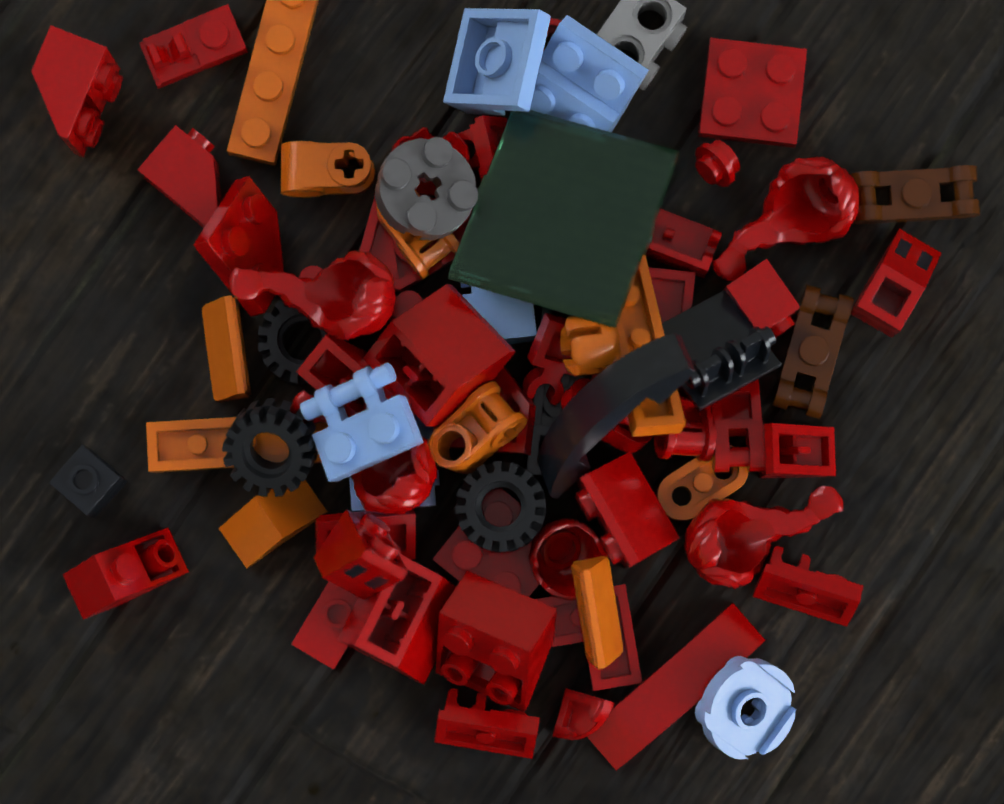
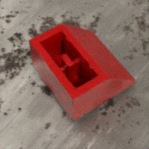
M50 25L31 71L59 137L74 154L84 157L88 146L94 148L100 139L104 127V121L100 119L106 102L113 103L122 85L123 76L119 75L120 67L107 47Z
M446 284L392 320L363 359L372 369L385 363H390L397 379L388 384V386L397 395L406 396L412 412L426 427L443 424L463 405L465 400L475 390L493 381L516 351L452 284Z
M631 452L589 472L579 479L577 486L580 491L575 493L574 498L588 522L595 518L598 520L605 533L599 540L613 565L621 561L625 569H628L680 539Z
M399 554L408 570L404 579L365 600L358 597L337 641L424 685L437 658L439 612L456 586L443 576Z
M466 571L439 612L436 673L444 676L455 685H464L487 695L491 700L500 705H509L525 712L554 641L557 609L470 571Z

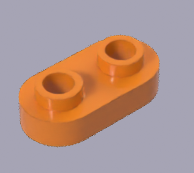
M694 458L662 480L657 489L656 497L668 518L675 521H687L696 517L711 499L722 500L741 488L746 482L749 472L747 467H731L730 477L728 479H719L712 470L711 460L709 462H700L697 458ZM682 487L689 492L690 501L687 505L679 506L674 503L672 499L674 489Z

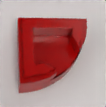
M566 688L552 736L565 740H579L593 734L607 720L615 702Z

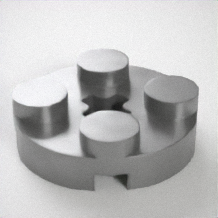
M433 137L431 139L419 138L397 146L383 161L378 173V183L375 185V199L382 216L395 230L403 234L408 232L414 236H422L420 239L437 240L453 233L464 223L478 200V190L476 188L475 176L469 163L462 154L452 147L449 141L441 137ZM418 178H425L427 181H432L437 188L434 191L436 200L431 201L427 195L419 197L415 193L416 187L420 184Z

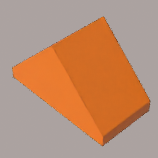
M305 480L304 482L301 481L299 487L292 492L287 488L283 496L275 497L274 489L269 491L267 497L255 496L218 529L246 569H248L315 522L319 515H325L328 511Z

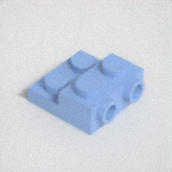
M464 8L443 103L467 114L504 116L505 111L529 112L551 15L539 9Z
M566 15L557 26L543 51L530 111H520L521 117L531 126L548 127L560 135L563 140L600 149L608 140L649 70ZM568 150L569 152H571V153H573V154H577V155H582V154H583V153L575 152V151H572V150Z

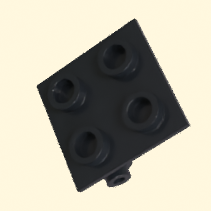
M725 290L662 323L665 336L671 333L681 336L696 369V372L681 385V388L699 411L781 367V362L771 351V346L776 344V337L773 331L767 326L762 329L758 326L753 327Z

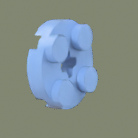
M735 656L727 661L725 667L707 685L702 699L695 708L696 720L702 724L704 735L708 741L728 756L735 759H748L745 755H752L756 752L764 755L774 750L785 739L793 725L796 711L791 706L792 697L790 691L795 693L793 683L782 670L765 660ZM754 698L751 703L755 708L751 716L746 714L740 716L744 703Z

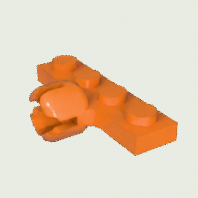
M645 251L642 259L623 253L621 257H617L640 264L637 272L602 262L593 265L601 269L633 277L634 281L632 286L596 276L598 283L629 291V295L626 300L599 292L601 299L625 305L622 313L603 308L604 312L602 314L569 316L565 320V327L561 330L560 345L562 355L572 357V359L563 360L564 366L569 373L576 376L599 374L628 353L665 336ZM678 389L662 404L646 398L627 415L632 437L681 433L686 424Z

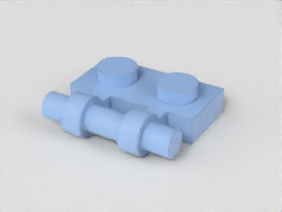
M385 363L375 369L367 366L354 372L353 379L336 387L331 384L316 390L314 397L300 403L301 413L307 421L324 415L329 426L312 434L329 482L343 480L424 443L407 397L397 395L387 400L382 387L397 379L390 363ZM363 397L368 409L348 418L344 405Z

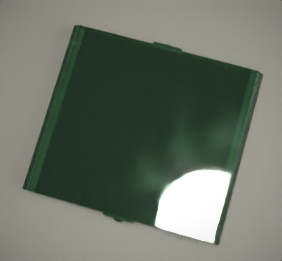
M532 110L529 112L511 111L488 173L483 176L481 184L477 189L478 200L450 267L448 279L615 328L621 317L642 256L646 255L649 244L653 240L655 221L678 161L679 151Z

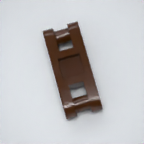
M975 165L885 172L860 171L850 174L854 178L859 191V211L853 222L854 224L960 219L980 215L979 200L974 199L973 183L977 182V168ZM953 185L955 201L941 202L940 186ZM888 189L889 205H877L876 190Z
M806 284L799 304L801 308L797 311L795 325L791 332L778 378L772 406L786 410L789 405L805 410V416L820 419L854 298L839 294L838 298L820 293L821 288ZM814 312L832 316L828 330L811 325ZM796 375L814 379L811 391L794 387Z

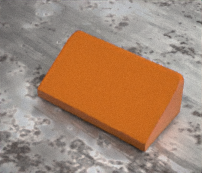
M232 295L223 296L202 307L213 398L217 402L250 398L249 395H251L239 302Z
M607 556L574 561L573 565H571L586 658L597 669L606 668L623 652L610 562Z

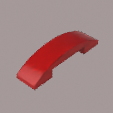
M731 603L623 700L615 704L604 724L596 732L587 736V738L617 771L699 702L711 679L725 667L730 658L735 656L747 658L765 639L735 604Z

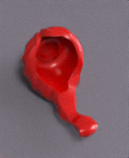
M822 156L804 159L796 158L794 162L783 165L778 177L770 183L769 193L764 200L762 216L754 222L744 225L741 230L734 232L733 239L728 244V247L717 259L712 261L714 272L723 280L734 281L742 276L746 270L745 256L747 251L757 248L767 249L779 243L805 245L809 242L826 243L832 239L843 238L849 231L851 224L855 221L859 211V191L854 178L849 175L846 169L841 168L833 160Z
M349 251L345 257L337 258L329 266L319 271L314 279L298 278L293 273H287L282 270L257 272L251 269L235 268L229 275V291L237 299L252 300L268 290L274 295H279L286 306L295 308L299 313L307 317L312 327L321 329L329 336H335L339 340H349L381 330L391 318L396 302L394 280L389 268L379 259L375 258L370 251Z
M305 390L297 393L290 407V412L296 414L300 408V403L314 396L308 394ZM324 415L312 419L314 424L319 422L327 423ZM305 418L303 419V422H304L305 424L308 423V422H310V421H307ZM422 437L424 443L351 475V479L354 481L356 496L366 511L392 515L405 514L425 501L430 495L432 486L437 478V467L428 447V439Z
M820 486L814 490L804 510L794 509L790 511L782 506L765 508L754 506L749 501H735L730 498L722 500L711 499L687 527L684 546L688 561L695 568L698 575L710 584L737 589L740 586L749 584L753 580L754 575L761 571L763 563L770 553L772 542L779 540L783 536L792 537L798 533L809 532L812 526L818 524L821 520L832 516L836 512L843 511L844 501L838 491L830 486Z

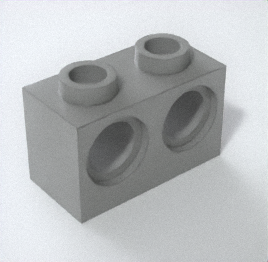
M620 0L597 35L617 49L628 50L633 53L637 62L649 70L639 86L644 91L660 68L659 65L654 63L664 47L672 51L688 27L681 23L687 8L675 0ZM645 11H655L662 16L664 25L656 30L646 29L639 23L638 16Z

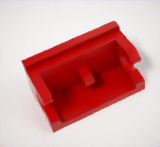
M630 197L629 202L659 210L657 218L625 210V216L653 223L654 226L651 232L620 223L618 229L649 237L647 245L617 237L619 244L636 249H644L646 257L683 271L696 272V276L704 279L713 260V255L721 239L722 232Z

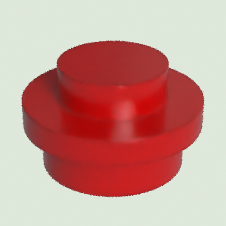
M714 140L711 144L703 143L696 149L697 161L695 166L699 175L707 183L728 187L734 182L735 174L740 170V162L735 152L721 140Z

